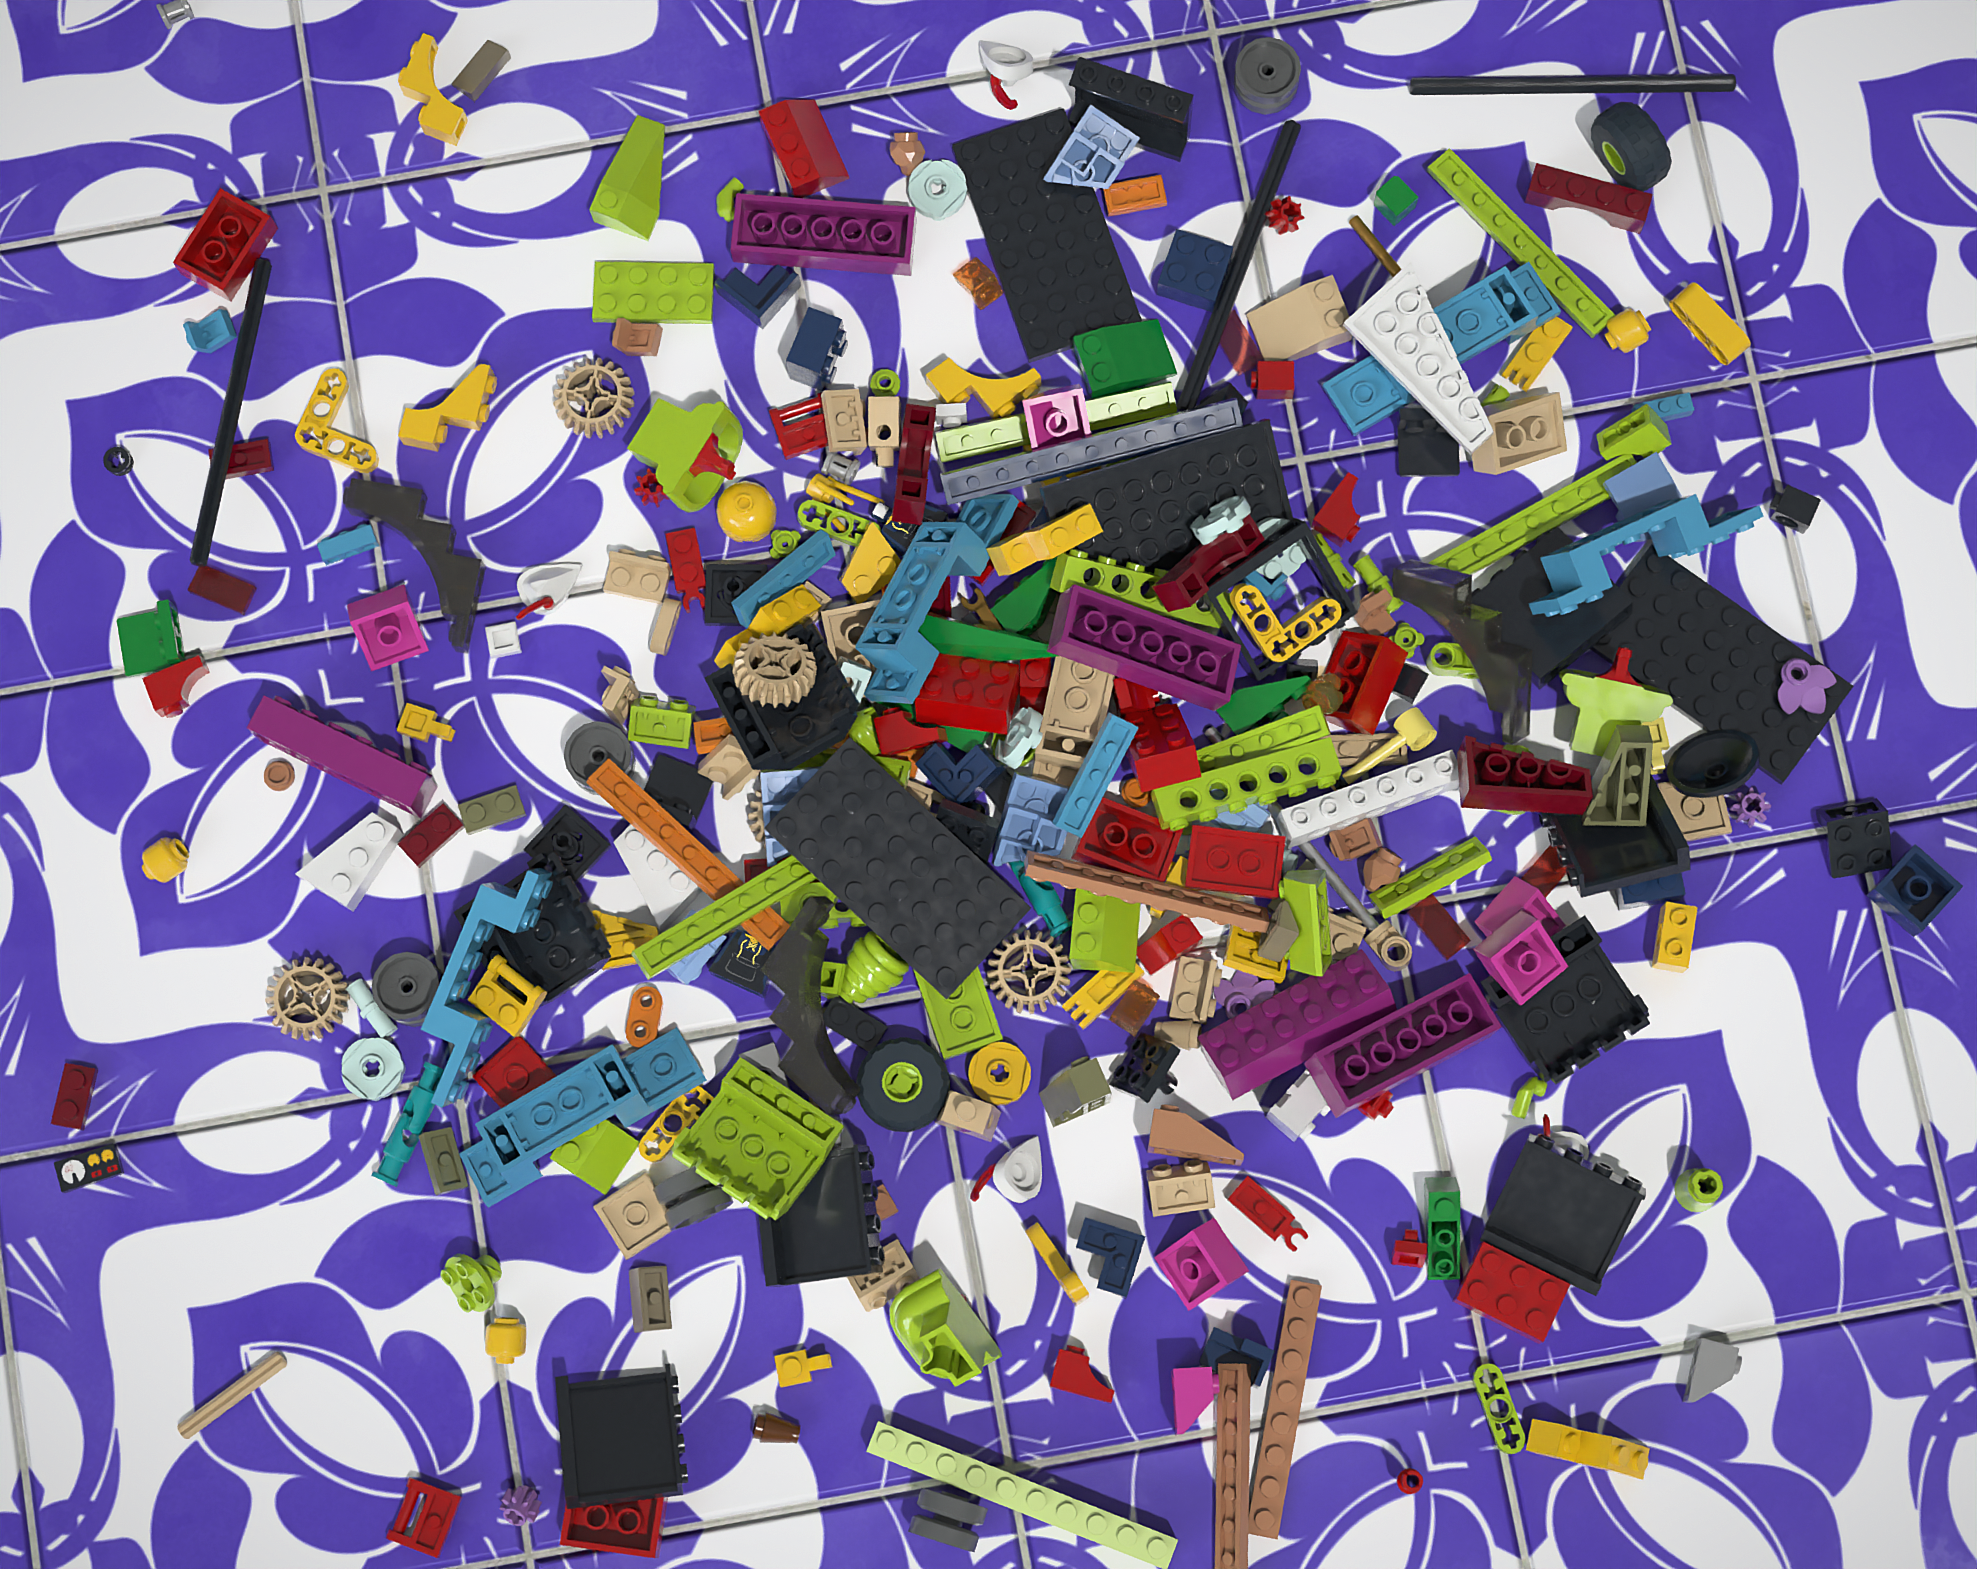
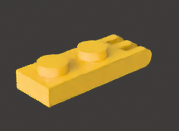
M1555 317L1533 330L1501 376L1507 379L1513 370L1516 371L1517 374L1511 383L1517 386L1521 379L1525 377L1528 380L1523 384L1522 390L1527 393L1573 327L1559 317Z
M1137 963L1134 973L1100 970L1068 999L1062 1008L1067 1012L1077 1004L1078 1008L1070 1016L1076 1021L1085 1013L1087 1016L1079 1023V1026L1084 1030L1141 979L1145 972Z

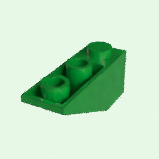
M1057 556L1053 559H1047L1040 570L1033 575L1024 577L1015 590L1010 594L1002 595L995 601L994 607L990 611L1006 631L1029 637L1043 625L1058 591L1050 588Z
M1308 676L1239 689L1231 695L1230 702L1218 708L1216 712L1235 736L1260 727V724L1268 718L1273 721L1282 711L1286 710L1284 707L1286 703L1291 699L1298 701L1310 691L1308 686L1311 684V680Z
M1425 1177L1424 1211L1428 1280L1460 1279V1188L1456 1177Z

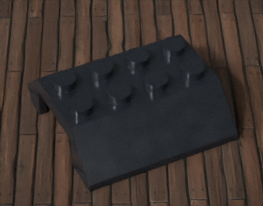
M799 624L785 632L790 640L798 637L800 645L807 644L809 652L813 653L814 662H816L815 665L817 666L813 688H810L807 696L801 697L799 703L791 700L788 707L783 703H778L776 708H774L772 703H766L762 707L760 700L751 702L749 695H742L740 688L736 687L731 663L704 678L753 770H791L844 740L858 717L856 710L860 703L852 689L847 687L848 682L840 667L835 665L836 660L827 644L823 643L824 639L815 624H810L806 628ZM796 669L791 671L792 675L797 673Z
M551 850L540 853L528 861L529 868L504 885L519 892L528 870L542 868L552 872L549 879L553 882L552 888L547 898H542L537 909L541 910L536 925L529 927L527 931L513 933L495 925L490 939L483 941L479 951L483 953L481 962L486 971L490 961L499 954L507 960L508 966L535 987L540 986L547 991L539 1007L554 1001L602 969L611 958L609 953L611 945L601 928L596 930L597 921L587 903L580 902L582 895L570 875L565 876L567 869L557 851L552 853ZM475 898L454 912L462 928ZM501 975L498 976L496 980L522 1001L527 1002L528 996Z
M1585 915L1550 937L1569 967L1521 1006L1515 1002L1492 976L1480 982L1495 1016L1528 1065L1545 1083L1552 1080L1557 1085L1574 1074L1572 1065H1575L1580 1070L1601 1056L1597 1049L1601 1048L1606 1053L1625 1041L1627 1038L1623 1032L1627 1031L1633 1036L1650 1025V1021L1647 1018L1650 1016L1649 1008L1639 994L1633 996L1600 947L1602 939Z

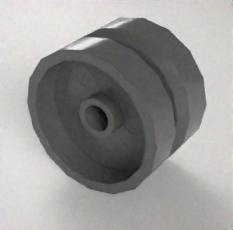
M1272 37L1255 39L1245 45L1238 54L1233 82L1235 95L1243 106L1252 112L1266 115L1278 113L1290 105L1296 97L1301 73L1299 56L1293 47L1283 40Z
M595 721L583 724L571 734L565 744L564 761L566 769L579 788L589 794L599 795L586 782L608 758L630 778L634 775L636 766L634 749L624 733L610 723ZM598 756L604 758L600 762H596L595 760Z
M411 952L394 954L383 961L374 973L372 982L373 999L381 1011L401 1025L411 1027L422 1026L443 973L431 961L420 954Z
M696 1167L663 1181L653 1189L660 1205L675 1204L664 1215L671 1231L697 1224L716 1215L734 1203L732 1196L721 1190L723 1186L711 1188L714 1184L695 1172Z
M921 1488L917 1504L922 1509L934 1512V1516L930 1518L920 1514L914 1515L908 1532L975 1553L979 1536L974 1531L962 1528L963 1522L976 1526L983 1525L988 1508L969 1503L970 1499L945 1491L937 1493Z

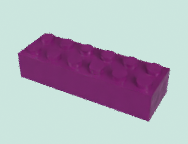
M737 193L730 249L733 262L775 266L779 264L780 266L911 276L917 224L916 207Z
M1074 584L1059 597L1047 652L1215 711L1230 702L1241 645Z
M275 695L274 699L263 696L247 726V729L259 741L417 818H422L438 788L432 780L433 775L427 772L428 769L413 761L407 765L406 762L399 759L400 756L386 748L380 752L378 748L372 746L373 743L362 736L356 735L355 739H353L351 735L346 733L344 728L335 723L329 722L326 726L324 722L318 719L317 715L306 709H302L299 713L297 709L291 706L292 704L279 696Z
M1360 949L1330 965L1323 976L1312 975L1201 1034L1197 1038L1207 1062L1231 1099L1234 1100L1307 1061L1314 1053L1397 1011V1007L1389 986L1364 951Z
M1468 973L1314 1053L1304 1064L1335 1118H1338L1490 1038L1502 1026L1473 977Z

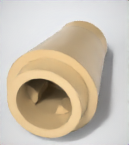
M1194 1020L1157 1022L1154 1037L1190 1051L1191 1048H1199L1200 1043L1197 1037L1201 1035L1202 1028L1201 1024L1194 1023Z

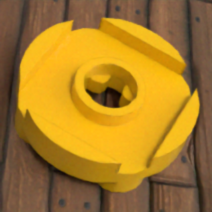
M994 1042L982 1048L973 1056L969 1065L968 1076L973 1091L984 1102L1003 1106L1018 1101L1027 1091L1031 1080V1068L1026 1056L1016 1046L1006 1042ZM998 1065L1004 1066V1071L1009 1073L1008 1078H1003L1002 1082H996L995 1076L991 1075V1071L997 1070Z

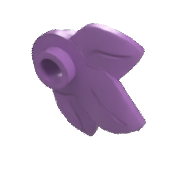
M1790 659L1781 669L1783 683L1777 692L1780 706L1787 714L1793 713L1799 705L1808 712L1823 713L1826 706L1824 689L1831 687L1837 682L1833 673L1822 665L1810 666L1803 659ZM1798 670L1801 673V678L1794 679L1791 676V671Z
M1240 970L1235 973L1231 982L1221 979L1220 987H1214L1215 999L1226 1008V1014L1229 1019L1238 1015L1237 1011L1241 1005H1246L1248 1010L1275 994V982L1273 980L1259 982L1258 976Z

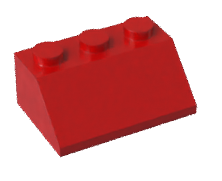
M783 100L758 111L762 128L794 198L807 197L850 179L815 100Z
M1342 631L1310 708L1321 705L1327 722L1351 732L1373 736L1408 652L1384 636Z

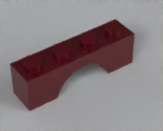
M1536 163L1524 203L1549 210L1566 207L1587 210L1606 219L1612 227L1640 234L1646 222L1653 194Z
M906 403L891 521L922 525L936 415L935 407Z
M1250 514L1241 519L1244 525L1232 533H1227L1225 530L1219 533L1218 537L1206 545L1200 543L1152 586L1167 612L1191 607L1210 590L1206 584L1216 573L1229 564L1247 556L1265 540Z

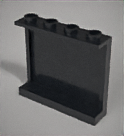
M1079 57L1069 82V86L1075 87V105L1069 118L1070 125L1076 127L1088 107L1092 105L1138 136L1140 139L1135 147L1180 162L1190 137L1194 95Z
M1556 527L1552 532H1544L1536 540L1535 546L1529 551H1521L1513 559V564L1505 570L1500 569L1494 573L1489 580L1490 583L1482 589L1477 588L1472 591L1465 602L1466 615L1470 617L1473 614L1532 674V682L1539 690L1629 617L1633 611V601L1611 580L1613 587L1602 591L1604 595L1602 598L1586 603V601L1577 604L1578 609L1563 615L1558 613L1550 617H1546L1545 613L1532 614L1528 603L1554 592L1540 557L1573 543L1559 527Z
M1651 773L1646 826L1583 825L1581 815L1538 812L1542 828H1548L1547 833L1551 847H1557V857L1560 866H1566L1568 882L1571 887L1576 886L1581 898L1691 870L1689 845Z
M1529 1134L1481 1232L1480 1241L1597 1296L1602 1286V1279L1641 1201L1646 1198V1188L1642 1187L1643 1183L1632 1176L1626 1175L1623 1178L1613 1173L1614 1169L1605 1163L1596 1161L1594 1164L1583 1159L1584 1155L1573 1148L1567 1147L1564 1150L1554 1145L1555 1141L1546 1135L1538 1134L1535 1136Z
M856 1144L851 1148L830 1151L823 1165L786 1213L776 1220L771 1217L765 1219L759 1215L766 1287H784L883 1272L882 1265L885 1262V1253L883 1247L880 1246L879 1239L882 1224L880 1216L876 1212L875 1201L878 1199V1189L873 1182L872 1175L875 1160L869 1146Z
M670 1363L665 1364L666 1372L577 1383H569L568 1375L555 1377L567 1509L683 1495L682 1484L688 1483L687 1464H680L679 1453H685L683 1433L677 1434L676 1424L682 1423L680 1404H674L673 1394L679 1393L677 1374L671 1375Z

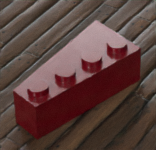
M1465 735L1457 752L1461 808L1583 815L1593 797L1590 769L1554 759L1545 761L1535 758L1533 753L1522 751L1521 754L1503 749V745L1492 742L1490 745L1476 742V738Z

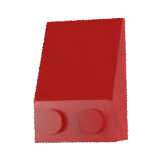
M1103 797L1083 837H1078L1071 859L1087 865L1164 883L1183 829L1171 831L1170 828L1162 830L1158 818Z

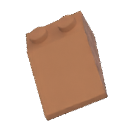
M1161 1105L1160 1109H1154L1147 1153L1241 1166L1244 1160V1153L1186 1113L1179 1112V1107Z

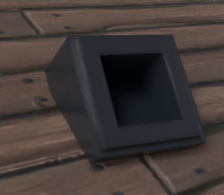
M1298 658L1291 663H1287L1286 680L1308 676L1311 684L1308 686L1310 691L1306 695H1315L1318 660Z
M1404 664L1392 693L1413 704L1429 674Z

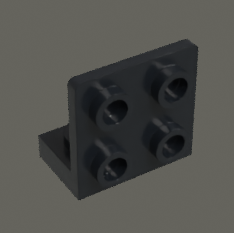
M1400 408L1397 417L1399 476H1458L1460 474L1459 443L1425 408Z
M659 755L644 791L688 832L693 833L714 781L697 773L698 769Z
M1877 798L1816 809L1817 821L1826 831L1829 871L1832 878L1892 868L1888 810Z

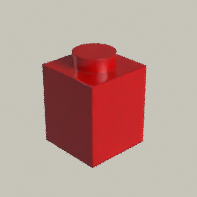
M1258 361L1256 371H1251V389H1256V399H1293L1294 361Z

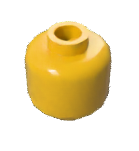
M1628 308L1607 321L1609 332L1604 334L1613 350L1619 347L1622 352L1628 353L1648 341V332L1651 331V328L1640 310L1635 312L1633 309Z
M161 838L143 851L142 860L144 864L142 865V870L151 880L156 879L162 883L169 882L187 869L188 850L176 838Z
M494 1318V1323H490L486 1327L485 1353L496 1357L495 1363L514 1364L515 1357H521L526 1352V1326L519 1323V1318Z

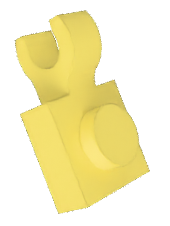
M1660 717L1652 722L1642 723V725H1649L1653 740L1651 775L1663 773L1665 762L1662 750H1668L1670 747L1664 718Z

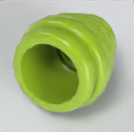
M870 931L865 937L855 940L852 950L847 954L840 996L848 1003L853 1001L864 1003L868 998H876L879 993H887L891 987H897L901 984L903 975L908 972L909 964L876 933Z

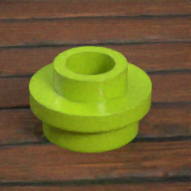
M883 369L877 371L872 376L870 386L876 397H894L898 394L901 383L899 376L894 371ZM887 379L891 384L888 387H882L880 382Z

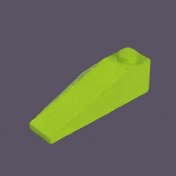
M637 115L603 177L589 209L595 223L649 242L660 216V191L662 188L661 176L665 141L664 124Z

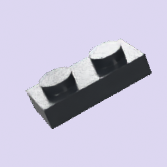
M838 996L832 998L819 1019L820 1024L867 1052L878 1046L888 1030L886 1025Z

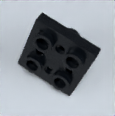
M706 564L705 625L743 626L739 623L736 614L732 613L734 608L731 602L768 573L767 564Z
M943 798L939 805L936 819L987 866L1001 820L986 815L985 808L979 803L972 802L965 807Z
M565 804L523 850L531 858L550 850L552 853L557 851L567 869L565 876L570 875L574 883L577 884L611 848V845ZM579 834H582V840L577 841L575 837L580 838ZM579 855H582V856H583L582 862L577 863L576 861H577V860L579 861V860L581 859V857H580Z
M1141 1032L1131 1043L1128 1054L1115 1069L1113 1078L1108 1085L1121 1093L1146 1103L1150 1102L1157 1089L1161 1090L1163 1094L1169 1095L1175 1089L1168 1084L1171 1083L1177 1087L1178 1079L1170 1075L1168 1071L1181 1049L1172 1043Z

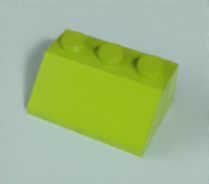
M1326 869L1288 871L1283 880H1280L1279 894L1280 898L1285 899L1290 906L1299 929V936L1284 957L1286 960H1290L1291 970L1313 976H1323L1332 962Z
M1076 888L1069 956L1073 969L1134 973L1141 903L1130 904L1117 897L1109 895L1097 896L1088 890Z

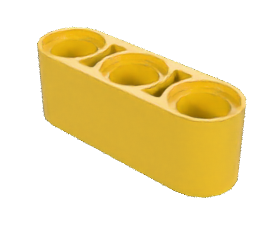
M1690 283L1669 301V307L1675 316L1723 365H1729L1751 346V342L1744 331L1697 283Z

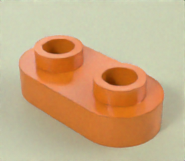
M641 987L632 996L625 1034L628 1042L637 1049L644 1047L658 1037L664 1001L659 991L653 987ZM647 996L651 997L652 1004L649 1007H643L641 1004L642 999ZM639 1027L646 1028V1035L639 1038L636 1036L635 1033Z

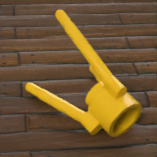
M820 473L812 478L806 489V493L813 497L812 500L821 503L826 502L829 504L834 498H837L852 506L854 501L840 493L838 489L876 504L880 501L885 503L883 499L838 482L830 476L826 478ZM825 512V516L828 518L830 513ZM837 518L832 520V523L840 532L844 533L847 531Z

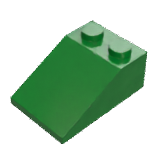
M1158 319L1103 327L1073 337V350L1090 398L1136 389L1177 375Z

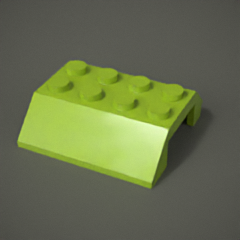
M740 1057L722 1079L720 1092L691 1129L685 1127L674 1140V1145L671 1148L673 1152L672 1157L688 1168L695 1166L697 1168L695 1172L715 1186L722 1184L721 1190L742 1204L746 1201L749 1202L748 1208L763 1218L768 1219L771 1217L776 1220L789 1210L823 1165L844 1125Z

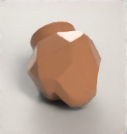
M918 132L894 133V141L890 143V155L895 164L900 166L902 174L910 176L913 170L921 164L925 155L924 145L918 140Z
M1381 846L1378 853H1374L1365 861L1363 869L1365 888L1370 892H1375L1381 885L1397 882L1401 872L1399 864L1403 859Z

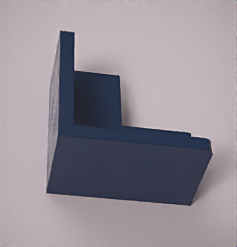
M779 264L776 265L759 286L737 268L733 270L724 282L720 278L714 282L717 293L762 330L801 287L799 274L795 271L790 274Z
M940 742L935 743L915 763L945 799L965 807L972 803L1008 767V765L1001 761L997 762L981 744H976L958 763Z
M1085 1217L1076 1249L1105 1258L1096 1289L1118 1295L1123 1299L1127 1298L1146 1236Z
M1213 1327L1199 1363L1205 1367H1212V1370L1218 1372V1363L1251 1364V1387L1258 1389L1261 1386L1275 1351L1249 1339H1241Z

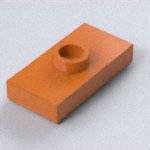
M1162 175L1113 183L1109 189H1103L1108 217L1167 206Z

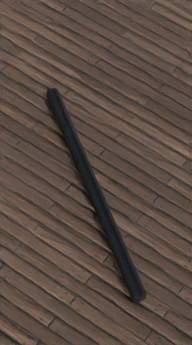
M1734 74L1415 77L1410 80L1409 90L1411 95L1733 92L1736 88V77Z
M1294 120L1286 121L1280 133L1177 403L1179 411L1195 408L1267 220L1268 216L1265 215V212L1270 211L1272 207L1271 202L1275 199L1299 136L1301 125Z
M256 259L254 263L191 550L190 562L192 565L205 567L208 562L272 265L269 260Z

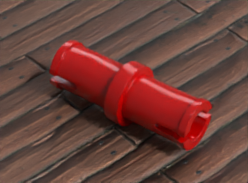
M1404 1469L1397 1476V1486L1405 1494H1415L1423 1485V1477L1415 1469ZM1407 1476L1413 1479L1412 1487L1407 1485Z

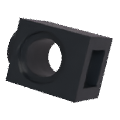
M1787 485L1782 493L1777 491L1772 499L1769 508L1774 511L1770 520L1804 534L1813 520L1821 499Z

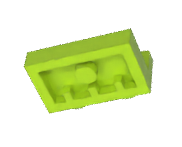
M643 695L634 700L630 711L629 741L685 749L690 747L692 721L696 712V706H691L688 701L679 699L671 700L670 703L658 701V697Z

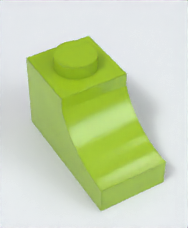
M1648 404L1596 434L1600 454L1606 460L1625 454H1636L1646 458L1655 452H1662L1671 445L1667 424Z

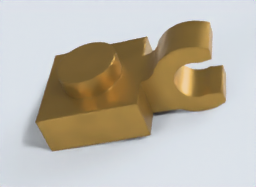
M974 589L978 596L975 604H969L965 597L961 598V603L967 610L978 613L981 618L978 620L980 624L1004 630L998 619L990 611L991 608L988 606L985 595L980 589Z

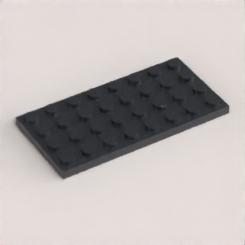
M1064 108L952 145L958 167L965 175L969 198L1029 363L1073 349L1074 336L1103 327L1142 322L1094 188L1046 182L1043 180L1073 132Z
M1262 419L1039 488L1048 522L1085 504H1091L1103 532L1072 549L1087 552V558L1098 560L1099 555L1117 559L1116 565L1126 567L1127 562L1145 566V572L1154 573L1155 568L1170 571L1201 542L1196 538L1191 529L1192 523L1200 515L1205 520L1211 514L1209 510L1211 507L1228 498L1239 496L1241 499L1244 496L1250 505V515L1255 524L1270 517L1287 519L1289 521L1293 519L1270 419ZM1092 568L1084 572V582L1090 581L1093 577ZM1120 574L1116 575L1112 580L1113 589L1121 584Z
M1651 544L1619 587L1633 601L1632 614L1590 649L1610 664H1613L1619 647L1630 648L1632 650V657L1629 658L1628 670L1636 682L1666 691L1673 699L1671 707L1706 732L1730 729L1741 731L1751 736L1757 743L1760 751L1758 769L1782 785L1854 686L1830 670L1837 682L1831 687L1824 689L1826 706L1823 713L1808 712L1801 708L1800 705L1793 713H1785L1780 706L1777 693L1783 683L1781 678L1783 665L1794 658L1803 659L1810 666L1825 665L1670 556L1658 557L1655 546ZM1792 670L1791 676L1794 679H1800L1801 673L1798 670Z
M850 737L764 827L778 843L945 999L950 997L1031 909L1023 899Z

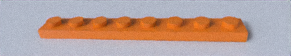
M609 758L587 779L586 783L714 901L745 884ZM771 907L741 924L768 951L791 928Z

